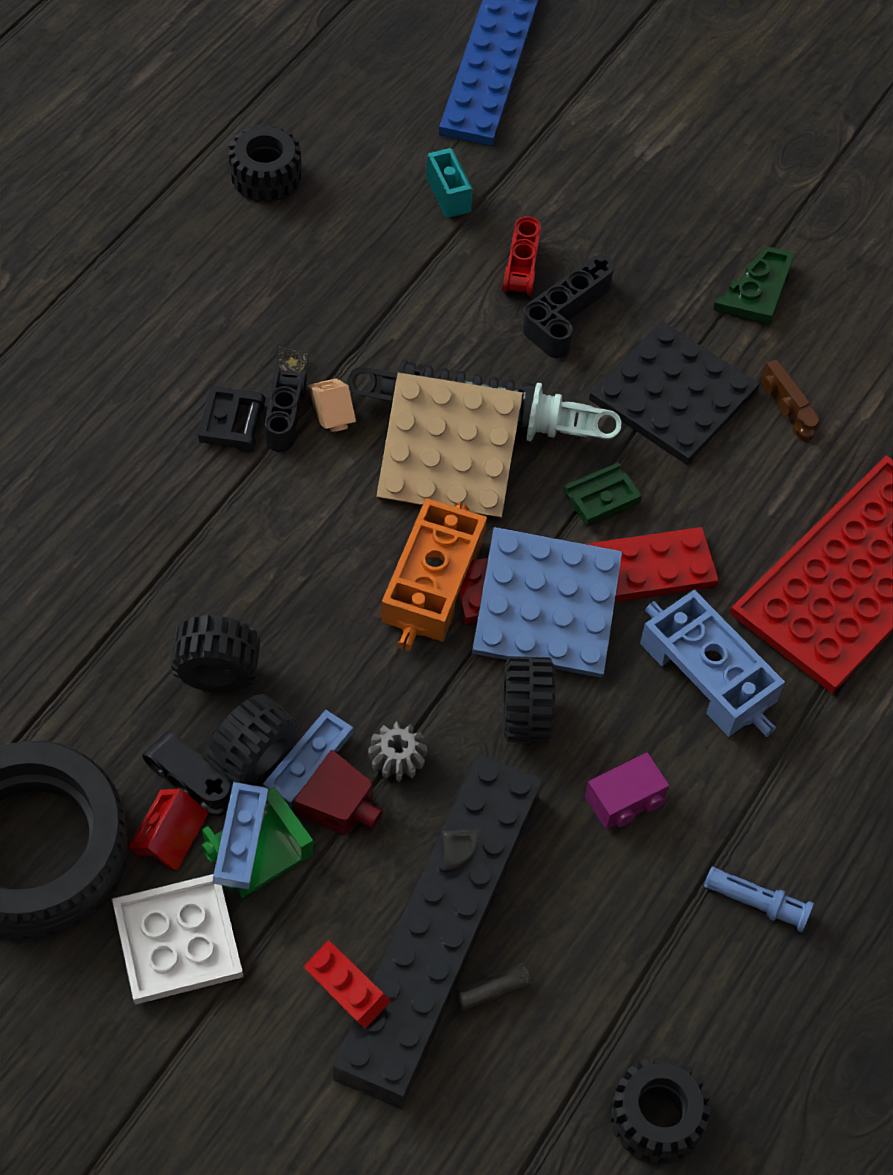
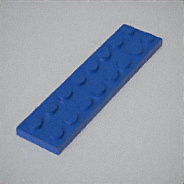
M482 0L439 126V135L493 146L539 0Z

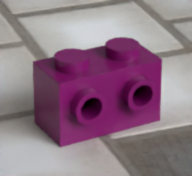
M648 752L588 781L585 798L607 830L615 825L618 827L627 825L635 818V815L645 810L652 812L661 807L665 802L669 784Z

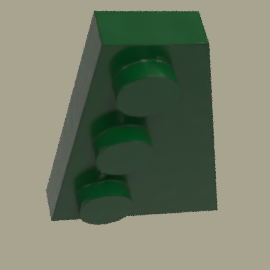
M766 246L750 263L744 275L739 280H735L729 286V291L714 302V310L771 324L795 253Z

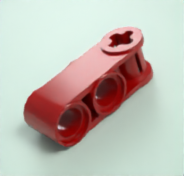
M524 216L515 223L508 266H506L503 293L515 291L526 293L527 296L532 297L541 224L534 217Z

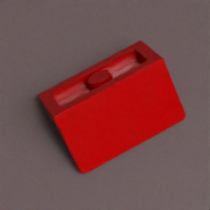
M181 788L160 790L129 844L128 849L136 856H154L170 870H178L208 816V811Z

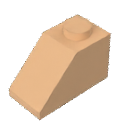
M332 379L307 385L321 426L326 429L330 428V431L334 432L347 429L348 423L356 422L347 384L338 379Z

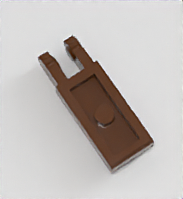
M774 359L767 362L761 378L764 390L776 400L781 413L784 416H788L794 424L792 431L795 435H798L797 438L806 442L813 439L815 428H817L820 422L816 412L779 361Z

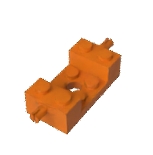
M428 498L423 503L381 603V622L401 628L404 631L398 642V647L401 649L405 647L406 651H410L416 635H423L442 642L445 639L454 616L456 598L472 560L477 559L485 539L487 517L468 511L469 507L466 504H463L461 509L462 503H456L454 507ZM436 557L444 563L439 567H432L426 561Z

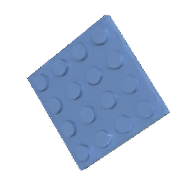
M494 527L472 654L507 660L509 656L550 657L557 670L602 678L606 663L622 551Z

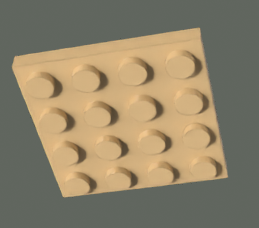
M398 373L376 497L423 505L426 498L454 507L456 503H462L461 509L463 504H466L470 512L502 518L522 392Z

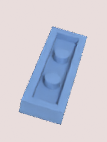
M325 710L263 783V787L268 788V790L276 787L288 806L292 808L294 806V799L329 751L333 750L337 753L352 736L353 727Z
M233 782L213 875V884L249 889L268 788Z

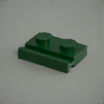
M619 462L564 485V495L569 497L571 505L586 527L641 502V493L626 472H622Z

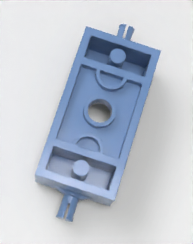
M695 589L664 611L655 601L652 602V605L649 604L645 612L652 619L644 625L640 644L661 666L672 660L710 700L706 714L720 729L730 737L743 726L753 723L765 737H768L769 734L771 735L775 731L776 726L763 713L778 701L785 681ZM710 650L716 651L722 656V659L720 661H711L705 656V652Z

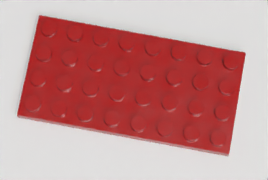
M887 455L731 607L729 613L832 694L893 631V460Z

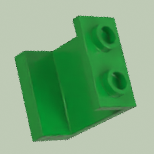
M276 787L268 790L249 889L226 886L230 891L235 889L241 898H244L314 855L313 839ZM209 826L202 829L204 844L201 845V848L209 862L213 863L217 861L223 830L214 835Z

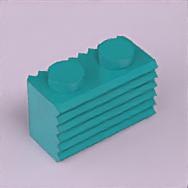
M448 148L429 153L427 155L426 180L438 201V205H440V209H442V213H444V217L449 218L469 213L472 210L473 188L454 150Z

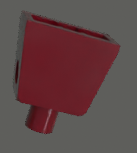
M333 750L329 751L294 799L296 816L341 834H348L357 820L374 829L382 817L383 810L370 803L373 797L372 782Z

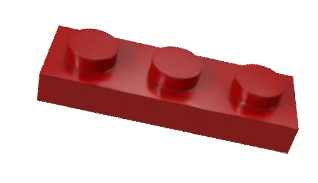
M329 940L304 966L329 994L365 1029L391 1002Z

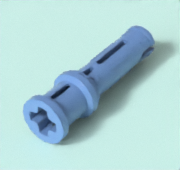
M711 866L704 884L705 888L717 891L766 912V916L770 920L774 921L777 918L797 927V931L802 933L814 904L810 901L803 903L786 896L785 891L781 889L780 891L776 890L773 892L737 876L723 872L714 866Z

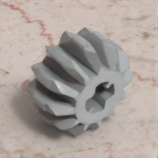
M397 721L392 730L383 725L380 729V735L373 734L371 738L372 746H370L368 752L370 759L373 760L372 767L374 771L382 770L384 779L394 774L398 782L402 780V774L404 773L413 778L416 769L423 768L425 763L423 757L427 755V746L422 744L423 736L421 732L413 734L411 724L405 729H400Z

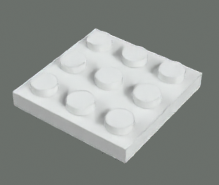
M214 874L112 899L135 1005L243 977L222 885L213 884Z

